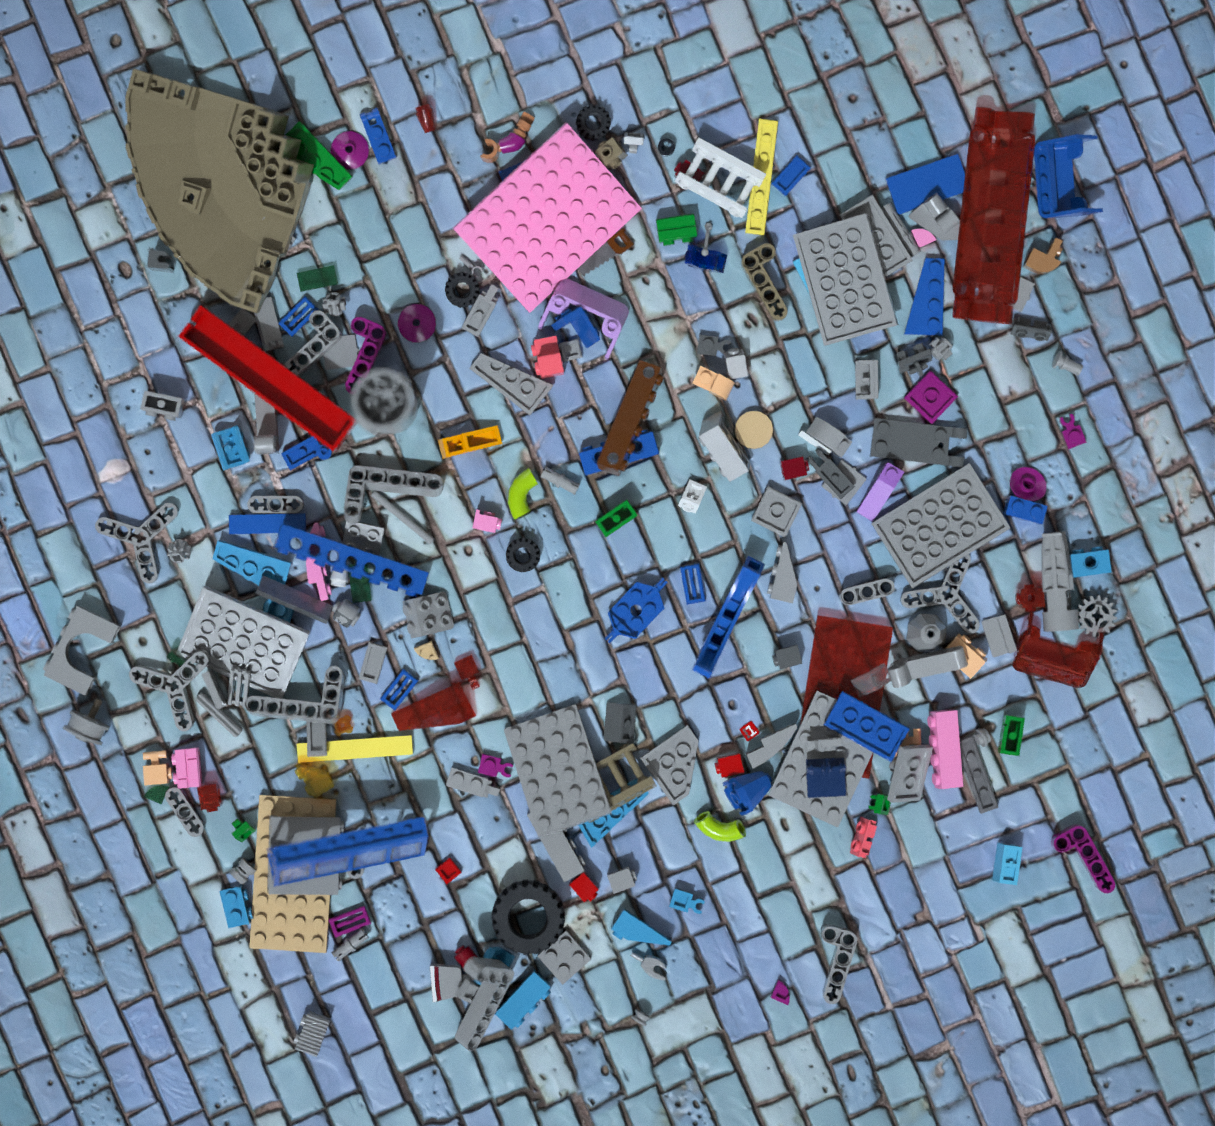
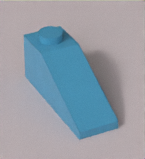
M623 908L611 926L612 934L620 940L625 938L631 941L669 946L672 943L669 938L625 908Z

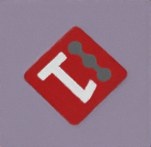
M752 721L739 729L747 741H750L760 733Z

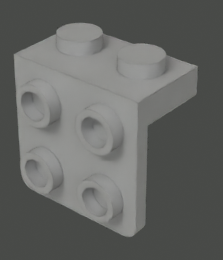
M445 592L402 601L403 613L408 623L407 630L411 639L453 629V619Z

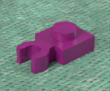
M1072 413L1068 414L1070 418L1068 423L1064 422L1063 417L1059 418L1060 424L1066 429L1061 434L1067 449L1086 443L1081 426H1074L1073 424L1075 417Z
M482 754L478 773L497 777V773L500 772L504 777L509 778L511 774H507L504 769L508 766L513 767V764H500L501 758Z

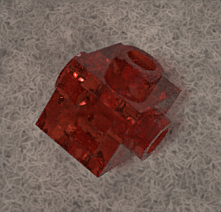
M1035 584L1023 585V589H1018V593L1015 594L1016 604H1019V608H1025V612L1036 611V607H1045L1042 587L1035 588Z

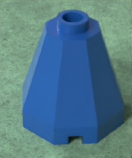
M758 771L727 779L722 784L727 786L724 789V793L735 810L739 808L741 810L739 814L743 816L752 812L771 788L772 779L767 772Z

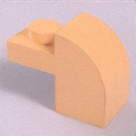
M700 366L692 384L726 401L735 382Z

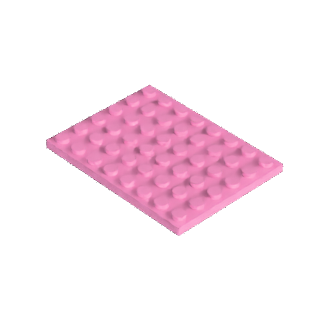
M565 123L460 220L453 229L530 313L556 289L560 281L567 279L642 208L574 130Z

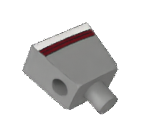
M430 964L433 1002L457 997L455 994L465 979L474 982V978L469 974H462V967L460 965Z

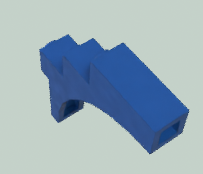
M747 556L702 644L700 653L693 666V671L707 678L711 677L723 648L763 571L764 563Z

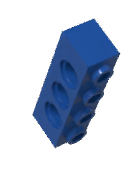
M647 429L643 430L639 437L636 436L635 441H639L642 444V450L629 454L627 461L631 463L659 454L653 432H648ZM605 442L600 443L601 447L593 449V446L582 448V452L579 453L585 476L603 471L598 469L594 455L597 452H602ZM612 455L609 463L616 464L619 461V457Z

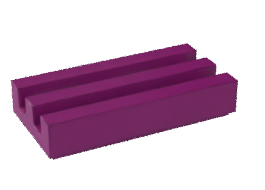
M365 905L329 919L335 938L371 924ZM361 911L363 912L362 915H359L357 917L346 920L336 925L334 924V922L337 920L343 919L345 917H348ZM363 918H365L366 920L363 923L357 924L355 926L337 932V928L348 925Z

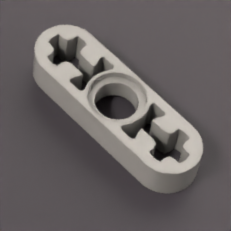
M253 496L248 500L247 506L253 513H299L304 507V502L298 496ZM255 499H258L259 503H265L264 499H268V511H264V506H260L258 510H255L251 503H254ZM274 499H278L281 502V507L278 510H273L270 507V503ZM283 499H287L286 503H293V499H296L300 503V507L293 510V507L286 506L287 511H284L285 503Z
M178 787L168 789L165 794L166 801L187 833L192 837L200 836L205 829L204 823L184 792ZM171 791H173L174 793L178 792V800L180 802L184 800L185 803L180 804L176 808L174 805L178 804V802L175 799H170V796L172 795ZM186 806L190 809L188 817L180 815L181 807ZM193 815L196 818L192 820L195 825H200V828L198 829L199 833H197L196 831H191V828L193 827L191 822H189L188 824H186L185 822L191 819Z

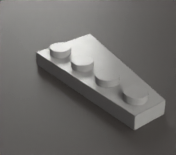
M482 353L469 368L529 416L554 386Z

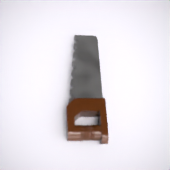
M622 228L608 239L603 246L578 268L584 277L586 273L589 274L591 270L594 271L595 267L599 268L600 264L604 265V262L613 259L614 255H622L634 245V242L626 234L625 228ZM618 236L625 243V247H619L615 242Z

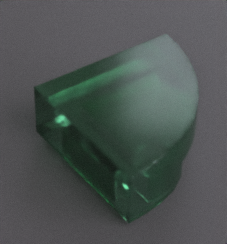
M174 651L167 655V658L171 662H175L179 667L186 662Z
M155 786L149 789L144 797L162 805L165 794L170 786Z

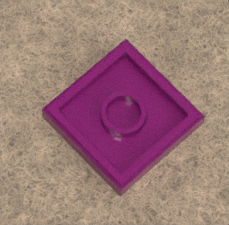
M930 370L904 399L930 424H933L958 396Z

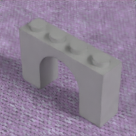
M77 606L69 614L68 618L71 620L68 626L64 625L60 633L62 638L59 643L56 642L52 649L54 655L51 661L47 660L43 668L45 671L43 676L83 695H88L96 677L76 668L69 658L70 643L76 636L83 633L94 635L108 643H114L121 625L82 606Z

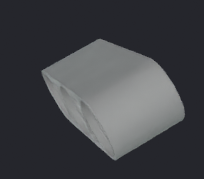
M879 579L848 587L840 591L839 600L842 604L853 605L889 596L894 592L895 585L890 579ZM883 582H888L890 585V590L886 593L880 589ZM866 586L872 590L869 597L862 595V589ZM847 591L853 594V599L850 602H846L843 599V595Z

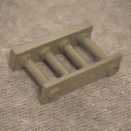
M633 743L621 746L618 752L596 763L598 772L609 766L621 788V793L616 796L611 795L600 775L611 811L656 787L651 776H644L632 753L637 751ZM626 757L638 779L637 784L632 787L627 785L615 763Z

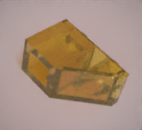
M304 763L295 765L296 770L294 771L299 780H304L306 792L309 796L313 795L314 799L336 786L326 769Z

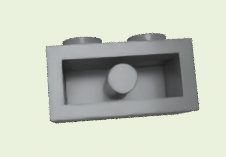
M144 391L140 410L146 411L145 415L157 417V414L165 415L164 419L175 421L176 418L182 417L185 399Z

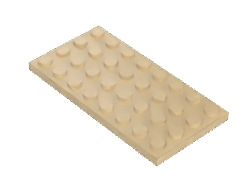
M259 795L255 870L257 871L254 873L253 919H251L249 948L327 953L330 895L268 894V854L266 848H268L269 815L280 817H336L337 799Z

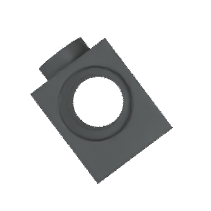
M798 645L774 650L775 655H772L774 666H778L780 670L802 664Z

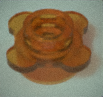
M349 715L339 718L334 723V732L337 736H340L342 733H352L353 727L350 724L351 717Z

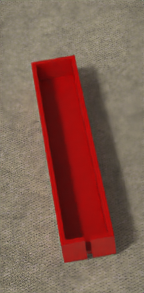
M200 305L190 319L197 324L194 326L187 323L178 337L333 452H337L357 425L354 421L356 418L207 308Z

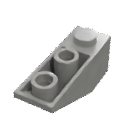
M782 542V546L778 545L776 556L779 559L778 563L773 565L771 575H774L773 583L769 582L767 594H770L769 598L793 603L797 582L787 543Z

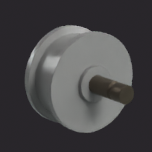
M95 698L94 705H92L88 715L71 710V718L68 724L63 726V729L76 736L75 738L80 741L102 745V736L105 730H109L110 727L95 717L103 701Z

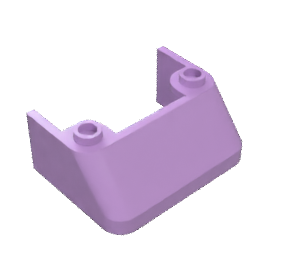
M570 279L560 281L546 307L538 329H543L550 311L562 314L567 310L570 303L605 318L602 324V332L605 336L613 339L605 355V359L608 360L628 317L629 310L627 306Z

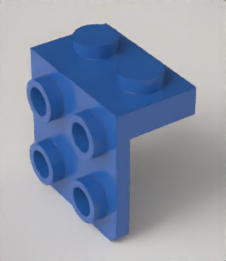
M582 307L574 311L568 309L556 317V322L551 325L556 332L571 323L586 348L600 341L598 329L591 324L589 314Z

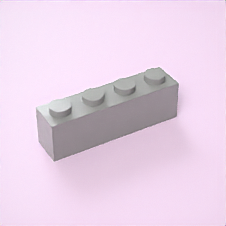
M529 812L527 816L535 829L531 813ZM566 829L540 838L564 882L584 872L583 866L586 865L581 855L577 857L574 851L576 846L571 838L568 840L565 835Z

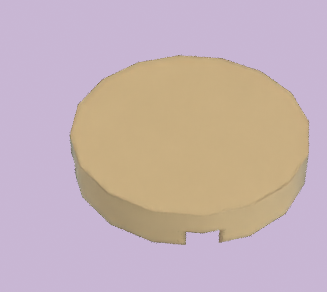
M746 412L736 422V438L746 448H762L772 437V422L762 412Z

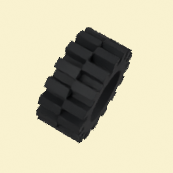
M589 104V106L583 107L576 119V129L580 132V136H584L586 140L591 139V141L595 139L600 140L604 137L611 125L609 112H606L603 106L602 108L599 107L598 104L596 106ZM592 115L597 116L601 121L600 127L595 130L588 128L586 125V119Z
M464 272L455 273L453 276H450L445 284V294L449 302L460 308L473 305L480 293L479 284L475 277ZM457 284H468L470 292L466 297L456 295L455 287Z
M518 538L507 547V563L515 571H531L540 560L539 547L528 538ZM522 547L527 548L531 554L530 559L525 563L519 562L515 556L516 551Z

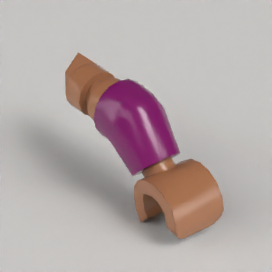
M523 112L516 125L518 128H514L513 132H510L508 136L498 140L499 143L491 139H485L487 146L493 147L494 150L489 155L483 153L480 155V158L484 162L493 163L499 158L500 152L505 154L521 149L525 143V133L529 132L535 118Z

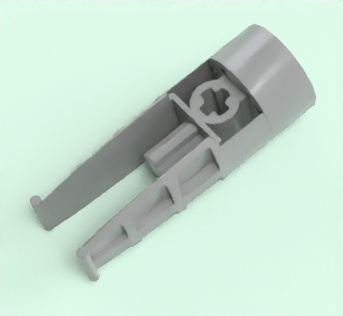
M1066 532L1042 533L1043 592L1047 593L1048 611L1042 612L1044 632L1079 629L1078 609H1072L1070 590H1074L1069 548L1065 536Z

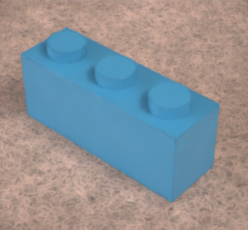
M534 969L496 1010L495 1015L511 1030L514 1027L518 1028L525 1021L523 1017L527 1013L531 1014L538 1007L536 1003L541 998L544 1000L551 993L549 990L551 984Z

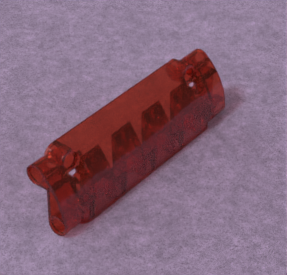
M986 107L975 108L974 128L969 136L953 279L955 300L952 318L1012 324L1014 307L1008 306V304H1016L1019 293L1035 150V135L1027 132H1033L1034 113L995 111ZM983 133V139L978 142V136ZM992 136L996 137L995 143H992ZM966 285V292L961 294V288ZM975 288L979 289L978 295H975Z

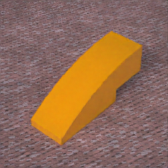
M498 425L443 438L438 440L442 459L497 446L502 444Z

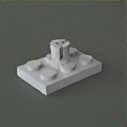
M926 744L899 747L897 758H894L889 765L890 771L893 772V777L887 798L888 801L896 803L921 800L933 749L932 746Z

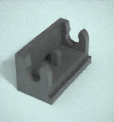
M149 248L147 267L152 271L173 273L174 268L165 263L166 259L172 260L173 258L164 251Z

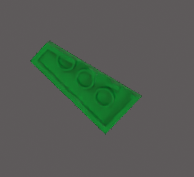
M301 121L286 134L287 136L302 140L296 159L314 164L312 173L337 190H341L353 178L349 171Z

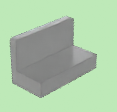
M1005 614L981 622L992 657L1017 651Z

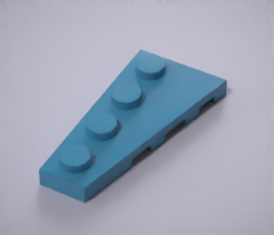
M638 779L632 780L627 785L631 787L636 785ZM621 788L616 789L610 794L614 796L618 795L619 793H621ZM648 791L613 810L609 815L600 817L591 823L585 822L580 824L579 827L590 847L592 848L649 794Z

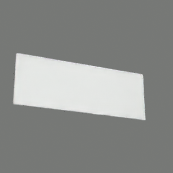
M801 431L798 434L826 455L831 453L830 449L805 432Z

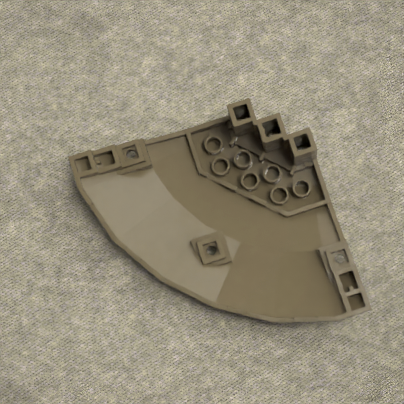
M133 69L125 96V112H127L126 151L128 158L131 160L133 168L131 170L135 175L138 196L142 199L151 222L155 224L159 232V238L172 250L174 256L180 260L190 276L202 282L208 289L216 292L219 297L229 304L259 313L275 280L279 259L286 256L311 185L309 180L314 164L296 159L302 140L284 135L289 119L288 115L201 87H194L177 80ZM181 90L185 91V95L183 97L180 94ZM190 194L194 195L193 201L189 198ZM267 260L271 261L270 267L266 265Z

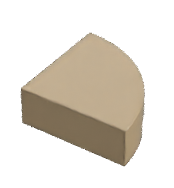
M432 641L414 648L415 652L424 659H439Z

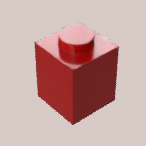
M740 753L717 758L718 762L714 763L716 773L721 774L722 778L744 773Z
M585 872L580 873L569 883V886L583 902L587 900L590 902L598 895V886Z

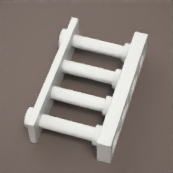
M698 138L692 150L696 156L686 174L679 172L675 182L681 188L689 189L728 210L731 215L743 218L748 209L743 206L753 186L760 187L766 174ZM706 158L712 161L713 165L701 184L692 179L702 159ZM723 167L730 174L718 193L709 188L719 168ZM740 176L747 183L735 202L727 198L726 195L736 177Z

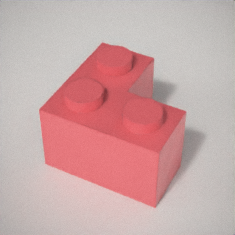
M557 336L534 340L535 345H531L533 356H537L538 362L534 363L536 374L541 375V379L564 375Z

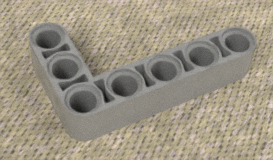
M254 393L257 436H254L255 453L258 455L279 454L277 411Z
M359 465L353 466L348 475L344 503L345 520L350 524H356L361 520L365 490L438 497L443 491V480L439 475ZM355 475L362 476L361 479H354L353 477ZM374 477L381 478V480L377 482L373 481L372 479ZM394 479L400 480V483L394 484L391 481ZM413 481H417L420 484L417 486H413L410 483ZM433 483L439 485L437 488L430 487ZM354 492L360 494L358 497L351 496V494ZM351 510L357 511L355 515H350L348 512Z
M331 666L326 670L321 703L250 696L245 700V709L254 716L334 724L339 720L341 714L345 674L337 666ZM334 672L340 673L337 680H331V675ZM331 691H337V696L334 699L328 698ZM253 702H259V707L256 710H251L250 708ZM272 704L278 705L275 712L269 711ZM295 705L297 707L296 712L289 714L288 709ZM314 707L316 709L315 714L307 716L308 709ZM333 709L335 711L334 716L326 718V712Z
M472 957L464 966L466 973L477 982H481L455 1034L456 1041L468 1051H473L478 1047L514 977V971L501 960Z

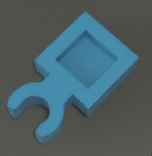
M675 888L669 907L683 912H688V909L692 908L695 913L701 914L702 911L696 908V904H704L705 901L700 898L693 900L692 893Z

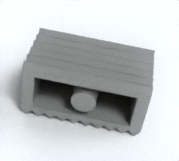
M309 1011L307 1015L304 1014L300 1023L303 1026L301 1033L297 1032L293 1042L297 1044L295 1049L317 1057L331 1018Z

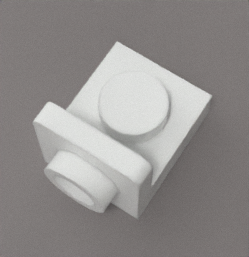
M689 479L678 506L686 512L696 513L707 487Z

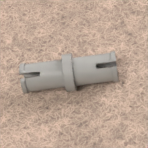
M547 466L541 475V478L555 484V487H561L574 495L580 486L579 483L565 477V474H559Z
M361 928L352 937L346 938L344 943L331 953L334 958L337 957V961H341L351 951L354 952L356 947L368 939L369 936Z

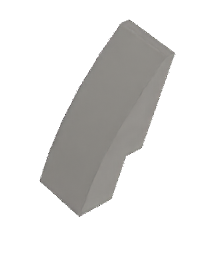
M793 723L760 738L763 746L746 753L751 767L755 768L763 764L780 751L796 731L797 725Z

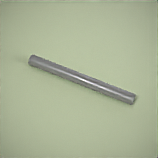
M374 491L371 497L427 543L431 544L435 538L379 492Z

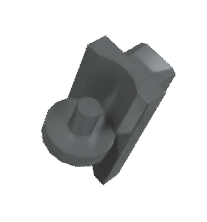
M923 343L913 347L915 355L911 357L908 356L906 350L897 353L900 374L909 371L910 375L917 373L919 377L923 376L922 370L928 368L927 363L932 361V353L930 349L927 350Z

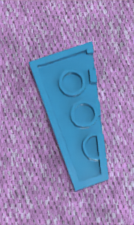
M221 540L217 541L212 558L259 585L262 576L286 585L292 565L290 561Z

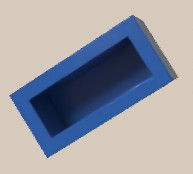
M1008 496L1003 515L1042 525L1048 506Z

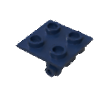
M844 757L806 759L808 798L846 796V765Z

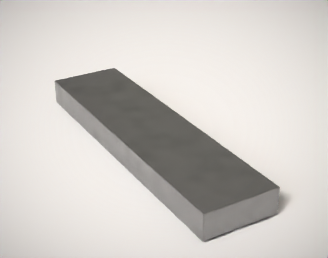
M262 576L256 594L324 624L328 622L333 608L330 604L266 576Z
M973 735L960 739L961 762L979 813L982 814L999 808Z

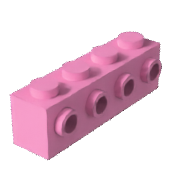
M951 709L930 711L927 723L930 728L929 744L933 747L930 762L933 766L932 783L938 789L963 787L958 712Z

